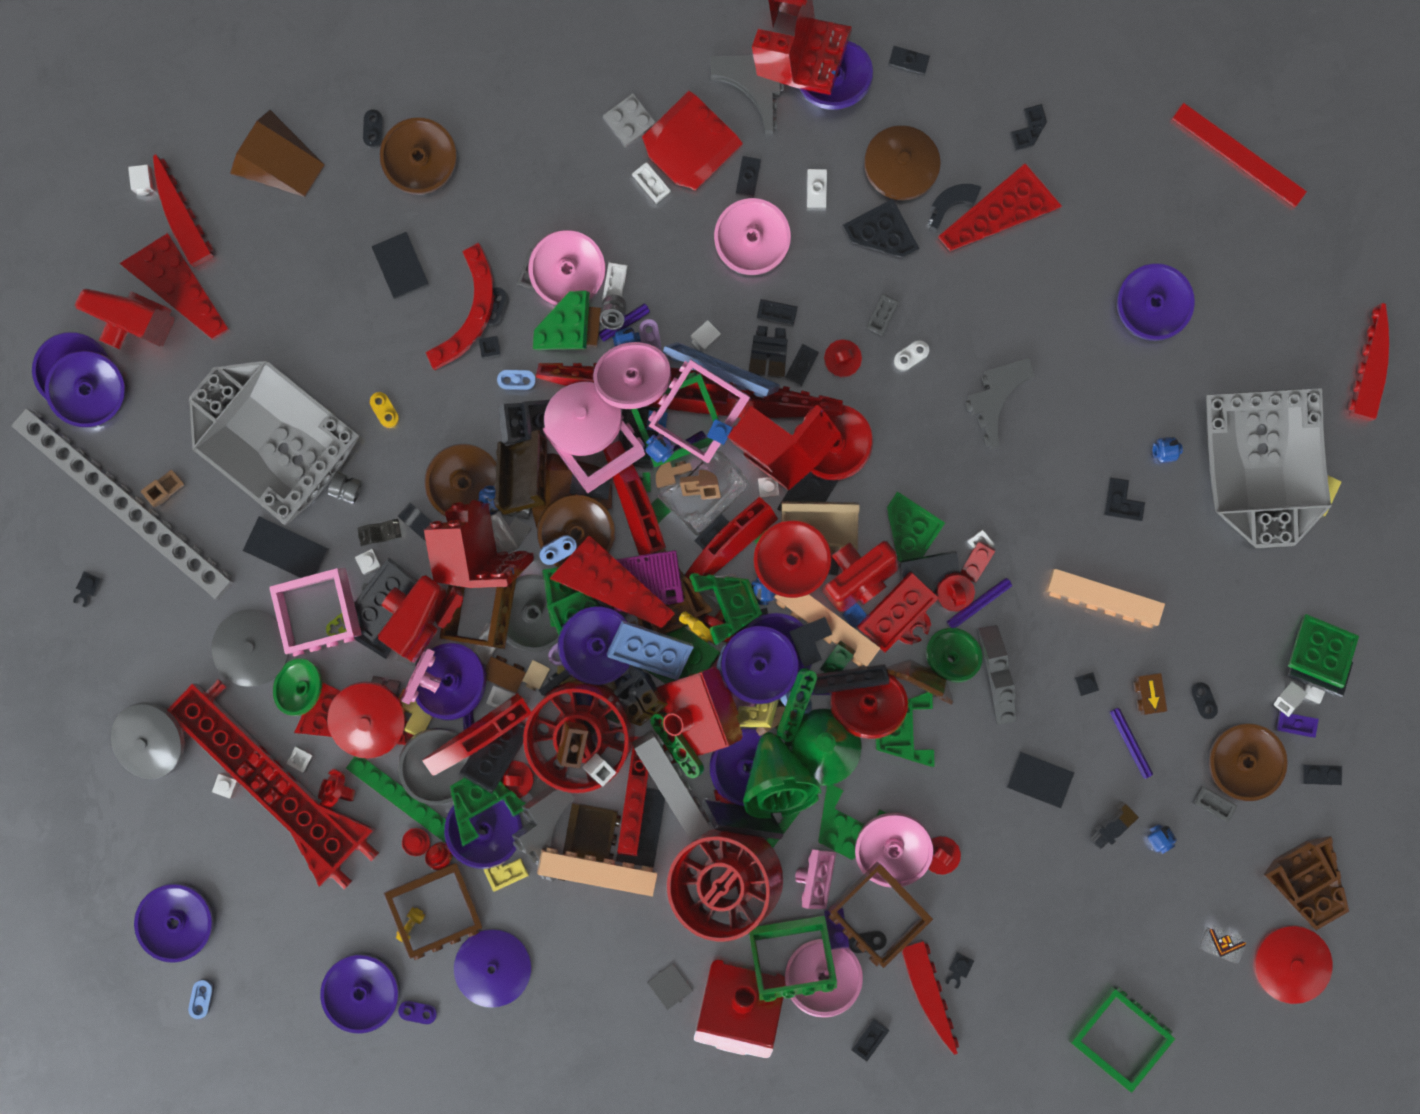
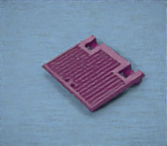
M676 550L616 559L665 605L684 602ZM675 590L676 596L666 597V591ZM614 607V611L623 612L622 610Z

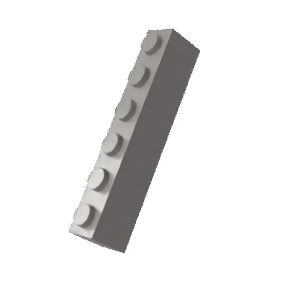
M650 731L631 742L689 839L692 841L711 830L708 824L711 821L706 812L702 813L699 807L702 805L696 796L692 798L689 793L692 789L687 781L683 782L680 777L683 774L679 767H673L671 754L668 750L664 752L661 746L664 743L660 736H655Z

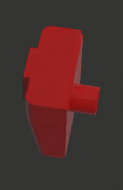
M83 289L74 305L76 309L106 322L99 341L121 350L128 333L159 347L163 346L174 323V317L170 316L171 309L130 291L128 297L92 289Z
M884 540L861 557L851 542H849L832 555L843 572L822 587V593L838 612L848 610L858 601L864 605L887 587L884 581L898 571L899 562L896 551L888 541Z
M427 575L422 576L408 595L394 587L382 603V606L391 612L393 616L379 633L378 639L402 657L415 663L438 630L433 624L447 596L446 590Z
M712 667L656 687L660 695L668 703L659 712L667 714L663 720V730L668 733L670 741L674 742L675 736L682 734L696 755L700 756L731 746L742 740V730L736 717L739 713L731 691L728 687H725L718 668ZM665 744L662 745L664 752L668 750ZM680 748V755L685 758L686 751ZM672 756L673 761H671V763H672V764L678 763V762L675 760V758Z
M723 960L713 961L707 978L694 1040L716 1046V1049L741 1055L746 1053L769 1058L774 1048L784 997L776 998L770 1002L760 1001L755 971L723 964ZM762 973L764 990L786 986L783 975L776 974V976Z

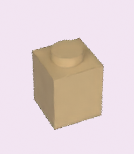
M532 660L522 681L526 682V687L534 691L536 688L540 689L551 668Z

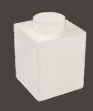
M148 165L128 167L130 185L133 192L137 193V195H147L150 191H154L151 167Z
M707 320L691 335L693 340L691 343L698 351L702 349L705 352L721 337V334Z
M374 549L355 557L363 575L373 573L382 566Z
M1291 682L1277 698L1274 706L1289 717L1302 703L1307 693L1302 687Z
M597 754L582 767L602 787L616 774Z
M220 773L217 776L212 792L227 798H234L240 783L232 776Z

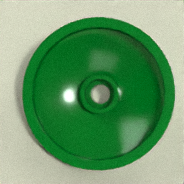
M941 629L930 638L927 644L926 656L930 667L938 676L947 681H968L981 668L983 661L981 647L971 634L962 629Z
M300 658L291 660L283 666L273 684V699L281 712L290 716H300L313 708L319 699L322 689V678L317 666L309 660Z

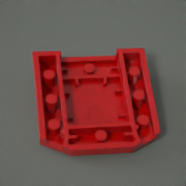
M688 91L642 136L649 159L676 185L685 186L694 191H697L743 145L739 137L691 91Z

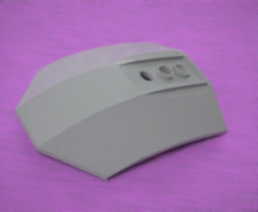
M268 361L214 367L189 397L193 451L246 492L284 525L290 523L320 495L332 480L334 474L341 469L359 438L357 433ZM287 443L289 445L288 452L280 453V445ZM301 455L303 462L300 465H295V457Z
M1322 388L1206 395L1210 474L1216 513L1255 548L1295 546L1332 506L1325 456ZM1260 424L1266 426V432L1262 435L1257 433V427ZM1261 443H1265L1268 447L1265 454H1260L1257 450L1258 445Z

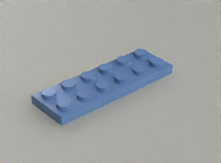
M679 342L667 345L663 350V353L668 356L667 358L672 361L689 362L692 359L726 382L737 384V388L754 391V395L764 398L778 392L780 387L778 383Z

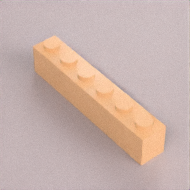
M1052 569L1046 592L1050 593V597L1060 599L1062 596L1068 598L1067 602L1075 605H1079V602L1087 604L1086 608L1097 611L1099 608L1105 610L1104 614L1113 617L1118 614L1123 616V620L1134 623V620L1142 622L1141 626L1151 629L1153 626H1159L1165 606L1164 603L1058 569Z
M809 594L798 598H786L775 595V604L783 610L787 607L792 611L790 615L799 621L802 619L809 624L825 617L833 635L823 638V640L828 644L833 642L836 645L841 640L854 649L856 652L852 662L860 668L862 665L867 667L880 650V647Z
M548 847L546 850H541L537 874L652 897L657 873L653 871L652 867L642 866L641 869L634 868L632 863L623 862V865L615 864V860L604 858V861H598L595 856L585 855L582 858L577 857V853L570 851L561 854L558 853V849Z

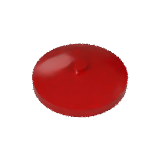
M846 405L842 407V415L828 416L842 435L820 463L810 471L820 478L827 480L848 478L860 471L871 456L873 450L871 427L860 412Z
M784 521L773 525L760 537L754 551V567L761 583L772 593L786 598L803 597L814 592L825 581L831 566V553L826 539L816 528L801 521Z
M888 673L890 682L886 685L832 692L830 705L833 716L847 732L861 738L876 739L892 734L901 726L907 714L908 698L904 687L893 675Z
M365 681L351 684L336 695L329 707L327 722L333 740L342 750L359 758H375L388 753L397 745L404 733L406 717L403 705L394 692L381 684Z
M1296 925L1279 927L1268 933L1256 949L1254 956L1256 978L1266 993L1281 1002L1289 1004L1308 1002L1320 995L1331 979L1333 970L1331 952L1325 941L1318 934L1305 927Z

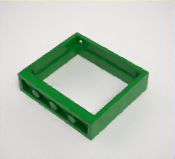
M696 372L688 374L679 389L698 382L713 422L715 419L719 420L701 373L696 374ZM669 386L664 394L670 393L671 388ZM638 408L631 409L647 447L648 444L646 442L650 438ZM705 437L690 444L698 449L708 447L713 440ZM680 447L673 450L674 453L664 463L662 461L657 463L652 458L651 460L654 467L688 455L691 452Z
M825 916L757 926L748 933L760 1001L770 1002L779 997L789 999L798 994L807 996L814 994L816 991L831 992L837 988ZM820 931L829 979L764 990L756 941Z
M1111 987L1068 1041L1132 1093L1173 1043L1175 1038L1171 1035L1173 1031L1166 1025L1161 1027L1156 1023L1158 1019L1150 1012L1146 1015L1141 1010L1143 1006L1137 1001H1129L1126 998L1128 994L1120 987L1117 990ZM1115 998H1118L1165 1037L1131 1081L1126 1079L1081 1041Z

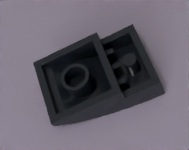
M550 400L524 401L522 403H509L498 406L503 443H520L531 440V432L539 430L546 438L543 428H545L544 415Z
M638 408L646 429L649 410L658 411L659 409ZM622 409L623 422L625 424L629 423L634 430L633 435L636 438L640 437L644 443L632 410ZM620 429L618 441L621 442L625 451H628L633 445ZM647 430L649 438H651L654 434L656 437L658 436L659 432L654 430ZM645 445L643 447L645 455L632 464L636 467L653 469L654 465L651 457L646 453Z

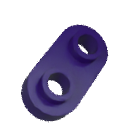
M406 1000L398 1008L399 1016L406 1021L427 1025L433 1023L437 1018V1010L431 1004ZM405 1008H410L411 1014H406ZM425 1011L430 1013L429 1018L424 1017L423 1013Z

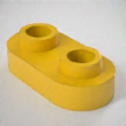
M382 392L374 393L370 397V406L380 423L386 428L395 427L399 422V415L390 399ZM378 398L382 399V403L380 405L376 404V400ZM389 414L392 415V419L390 421H386V416Z

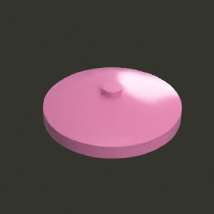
M757 198L739 200L727 207L720 215L714 232L715 247L721 260L732 270L745 275H760L777 267L785 258L791 239L788 221L781 210L772 203Z
M559 230L546 235L536 244L529 258L528 273L535 291L547 302L557 305L569 291L590 292V300L598 292L604 280L605 262L601 250L591 238L578 231Z
M631 342L618 345L607 351L597 362L593 379L597 393L605 402L618 408L636 409L655 402L666 392L671 381V369L667 357L661 350L650 344Z
M578 382L562 388L551 398L544 415L545 429L552 443L563 452L578 456L591 455L605 449L618 435L622 423L621 409L605 402L597 393L595 384L592 382Z
M886 813L871 819L861 829L855 844V855L857 864L863 874L876 862H879L903 887L916 882L926 873L932 861L933 846L929 832L917 819L902 813ZM878 873L870 879L878 885L891 887Z
M822 939L812 940L803 944L790 957L785 971L786 986L829 979ZM849 948L831 950L837 988L831 992L816 991L814 994L807 996L803 994L795 995L791 1000L799 1009L816 1017H833L847 1011L855 1003L862 988L863 974L857 957Z

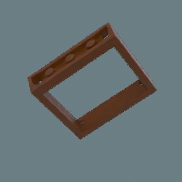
M516 579L508 587H496L488 641L457 636L462 605L453 613L451 622L447 623L444 629L441 628L439 639L505 649ZM448 585L447 595L455 585ZM455 586L461 590L464 597L465 587Z
M876 862L828 909L831 914L829 918L836 925L840 923L844 927L842 932L849 939L853 937L857 941L855 945L863 953L867 951L871 955L869 960L876 967L880 965L882 968H885L933 920L879 862ZM876 873L920 917L881 957L837 912Z
M457 863L450 864L443 869L436 870L383 893L410 959L418 960L425 956V952L430 950L433 953L439 951L448 942L451 945L461 941L460 937L467 934L468 937L474 936L482 928ZM454 873L474 925L413 950L392 898Z

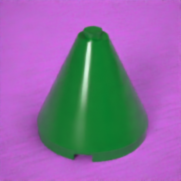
M814 709L805 714L795 738L790 742L785 741V745L818 780L820 786L837 784L846 779L855 770L861 757V737L847 732L834 718L831 709Z
M772 732L763 734L757 745L743 799L745 811L753 817L769 819L772 813L781 812L782 817L811 807L819 800L818 793L821 794L818 780L776 734Z

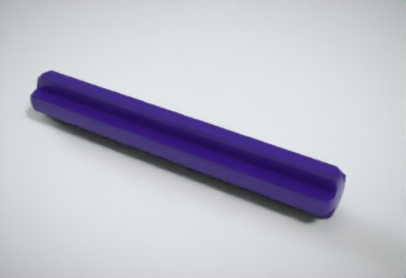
M1008 578L1003 579L964 610L947 620L948 626L950 628L958 627L1012 587Z
M1115 708L1111 710L1110 714L1144 779L1151 777L1153 772L1121 709Z

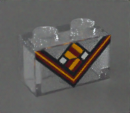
M1214 925L1212 929L1206 927L1198 948L1239 964L1246 946V942L1241 940L1242 936L1232 932L1230 936L1223 933L1224 929Z

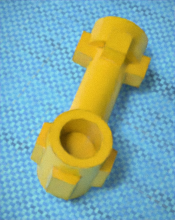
M412 907L406 916L409 920L404 929L408 939L411 938L409 933L415 923L420 925L425 917L423 911L417 907ZM397 931V935L395 938L402 942L399 932Z

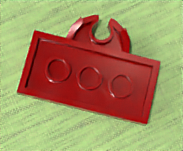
M910 572L857 627L880 647L884 653L898 639L905 644L913 645L922 641L919 635L913 634L915 627H922L923 632L928 635L932 625L926 611L939 598Z

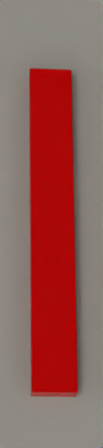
M1183 103L1173 116V121L1294 208L1306 194V190L1187 104Z

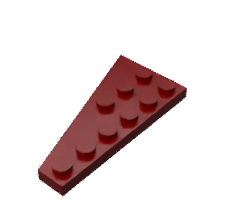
M1025 163L941 233L938 238L951 252L1057 210L1062 205Z
M168 233L119 263L211 339L214 340L229 330Z
M590 536L584 540L550 577L553 581L575 589L660 628H663L675 615L669 607Z

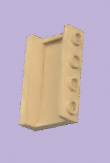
M782 501L781 522L801 521L813 526L826 539L830 553H835V550H840L849 542L858 551V502Z

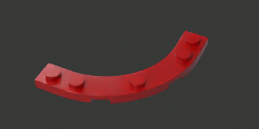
M479 242L462 251L474 282V298L470 313L462 327L450 339L425 352L434 370L454 361L468 351L477 337L481 336L490 319L494 303V277L487 256Z

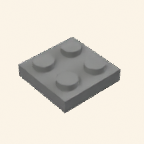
M631 94L603 115L605 121L625 147L646 133L655 124L634 94Z

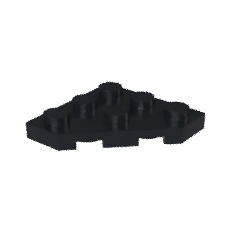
M894 199L842 225L850 242L902 259L920 249Z

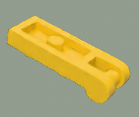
M686 611L680 615V622L688 624L689 628H691L690 630L705 642H711L715 645L710 630L700 620L694 618Z

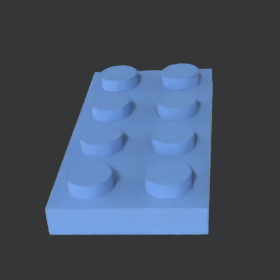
M622 620L607 652V656L678 680L693 649V645Z

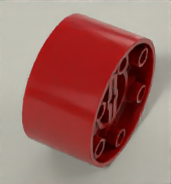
M573 680L555 687L536 705L528 717L523 735L526 758L535 774L546 784L557 790L569 793H585L596 790L602 786L587 772V778L572 777L566 775L569 767H558L555 763L564 722L581 723L588 730L582 763L586 764L595 754L602 758L601 754H603L607 746L623 752L618 763L612 768L616 774L608 782L617 775L632 750L633 745L631 742H633L635 736L634 724L630 723L614 690L604 684L594 685ZM575 692L593 695L594 699L591 706L577 705ZM564 693L569 694L571 701H563L561 695ZM600 699L604 701L608 706L601 705ZM550 700L561 712L555 722L539 716L543 706ZM613 709L622 727L610 728L605 715ZM583 720L589 722L595 728L598 736L597 747H595L590 736V728L585 725ZM540 724L547 725L549 731L546 733L542 732L539 728ZM616 733H623L625 740H617ZM553 740L557 753L549 760H546L537 742Z
M715 829L702 834L682 849L674 859L667 877L668 900L676 918L691 933L703 939L716 942L736 940L750 933L774 910L783 889V871L780 860L775 850L763 837ZM713 840H719L720 847H717ZM726 842L741 847L740 852L727 851ZM697 845L701 846L709 858L704 866L689 859L690 854ZM757 862L764 878H757L753 867L754 863ZM690 867L697 871V875H693L690 872ZM713 867L728 868L711 885L710 875ZM740 881L741 892L739 898H723ZM697 884L700 900L696 903L693 901L687 885ZM753 897L765 903L758 918L755 917L753 911L747 905ZM703 903L710 908V911H706L703 908ZM715 911H728L730 924L712 919ZM740 912H744L747 920L741 918Z

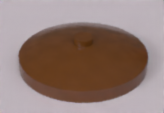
M409 118L397 123L387 132L381 144L380 163L384 174L395 187L406 193L419 195L438 190L450 179L456 167L457 152L451 135L442 125L427 118Z
M905 125L892 126L880 131L870 141L864 157L865 173L871 185L884 196L896 200H910L925 194L934 185L941 165L940 154L934 141L923 131Z
M455 444L444 448L432 458L426 469L424 487L428 500L444 516H446L445 511L453 503L463 502V504H470L472 500L479 501L480 491L485 486H494L496 481V461L489 453L475 445Z
M571 494L558 498L544 510L537 527L539 547L541 549L563 535H569L575 540L577 549L590 536L609 553L615 537L614 523L611 515L600 502L586 495ZM565 543L563 545L564 549H568L570 547V543ZM548 552L546 557L549 559L552 558L553 553ZM571 555L553 565L559 568Z
M1239 724L1232 726L1217 737L1210 750L1209 769L1212 779L1222 792L1234 799L1257 801L1270 796L1282 784L1287 772V754L1282 742L1272 731L1260 725Z

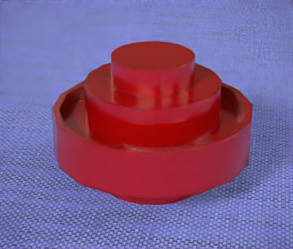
M412 828L403 835L402 848L410 856H421L430 848V836L421 828Z
M439 842L428 849L425 855V862L431 869L440 870L450 863L453 854L446 843Z

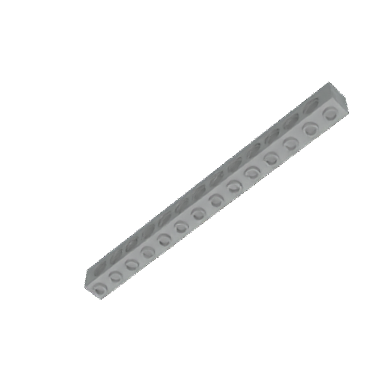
M27 408L11 425L15 430L214 599L219 600L234 583L230 579L232 576L224 569L220 571L215 567L217 563L210 557L206 559L202 556L201 553L203 551L194 544L193 546L186 542L188 540L187 537L180 532L178 534L172 530L173 526L168 521L164 520L162 522L157 517L159 514L151 507L147 509L143 505L144 501L137 495L133 497L129 494L130 489L123 483H116L114 481L116 477L109 471L103 472L99 468L101 465L93 458L89 460L85 456L86 452L79 446L75 448L68 436L65 434L60 435L56 432L58 428L49 421L47 423L43 421L41 413L35 409L32 411ZM39 424L41 429L39 433L35 434L33 431L34 426ZM54 436L55 443L49 446L48 439ZM65 449H69L70 454L67 458H63L62 453ZM83 461L84 468L78 471L77 464ZM97 473L99 479L96 483H93L91 477ZM111 485L113 493L107 495L106 488ZM123 498H127L128 504L122 508L120 501ZM138 510L142 511V518L140 520L135 519V512ZM155 522L157 524V529L155 532L151 533L149 530V526L151 523ZM166 535H170L172 538L171 543L168 545L164 543ZM181 547L186 549V554L183 557L178 555V550ZM199 559L201 562V566L199 569L195 570L193 568V562L194 560ZM213 571L215 573V579L214 581L209 582L207 579V575L209 572Z

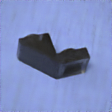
M398 519L368 524L357 528L360 546L402 538Z

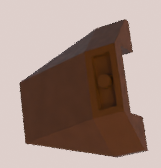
M555 453L547 454L546 504L532 508L536 529L542 513L553 501L563 496L571 495L569 492L573 473L560 455ZM576 460L587 477L602 468ZM610 482L608 500L594 498L607 510L612 509V482Z

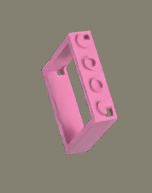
M690 359L689 362L685 361L679 371L682 374L678 379L674 378L669 385L671 391L668 396L664 394L658 404L661 407L658 412L655 410L652 412L648 419L651 422L649 427L709 463L720 443L713 440L706 452H703L660 425L658 421L692 368L740 397L724 422L731 427L750 396Z
M622 420L620 429L633 447L587 477L573 456L557 448L550 440L546 429L543 428L546 438L587 493L645 455L643 441L640 437L636 438L633 435L634 430L629 423L625 424Z
M336 568L269 587L285 654L293 653V657L305 654L304 650L310 649V652L321 650L323 645H327V648L337 646L338 641L344 640V643L355 641L354 637L362 635L346 568ZM334 579L347 632L296 645L283 593Z

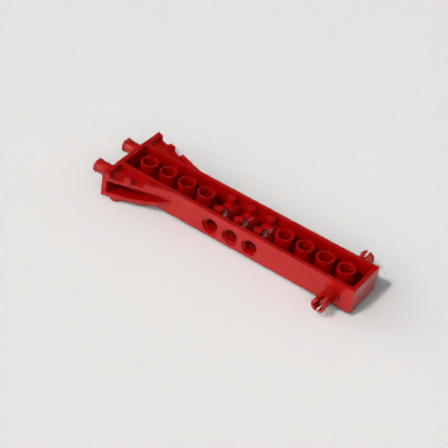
M217 679L207 691L203 690L198 684H191L167 709L178 721L182 732L186 731L291 833L301 854L308 863V867L312 871L318 887L322 886L329 878H333L345 890L352 883V880L340 870V866L356 850H360L370 861L380 853L367 842V838L376 829L343 813L320 805V802L216 702L215 698L227 688L225 684H222L221 680Z

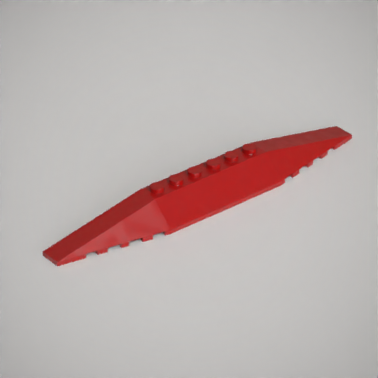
M539 363L536 378L564 386L578 382L594 383L593 374L597 363H593V366H582V363H573V366H563V363ZM670 367L671 381L674 378L678 379L682 374L679 371L680 368ZM691 370L689 372V374L693 372H696V374H700V372L696 370ZM701 373L717 415L728 416L740 397ZM698 382L679 389L667 409L710 414ZM730 382L731 385L736 387L737 384ZM783 386V389L779 388L778 392L764 398L754 395V391L749 389H739L749 395L750 398L737 418H741L743 413L749 410L751 406L767 418L805 417L816 405L820 406L828 416L842 415L843 400L823 395L814 397L810 396V392L801 390V393L790 391V387ZM661 396L655 402L647 405V407H655L660 409L661 405L658 403L663 396Z

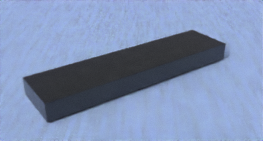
M885 664L816 674L817 680L813 692L814 695L886 685L889 684L890 680Z

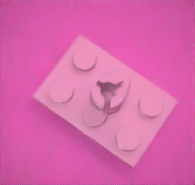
M428 648L424 649L400 698L402 702L410 704L411 701L415 702L419 693L416 691L418 685L434 693L437 691L442 679L426 672L427 667H431L435 661L434 651Z
M812 849L809 856V869L802 867L797 869L795 874L796 882L806 884L805 891L802 894L803 908H827L837 852Z

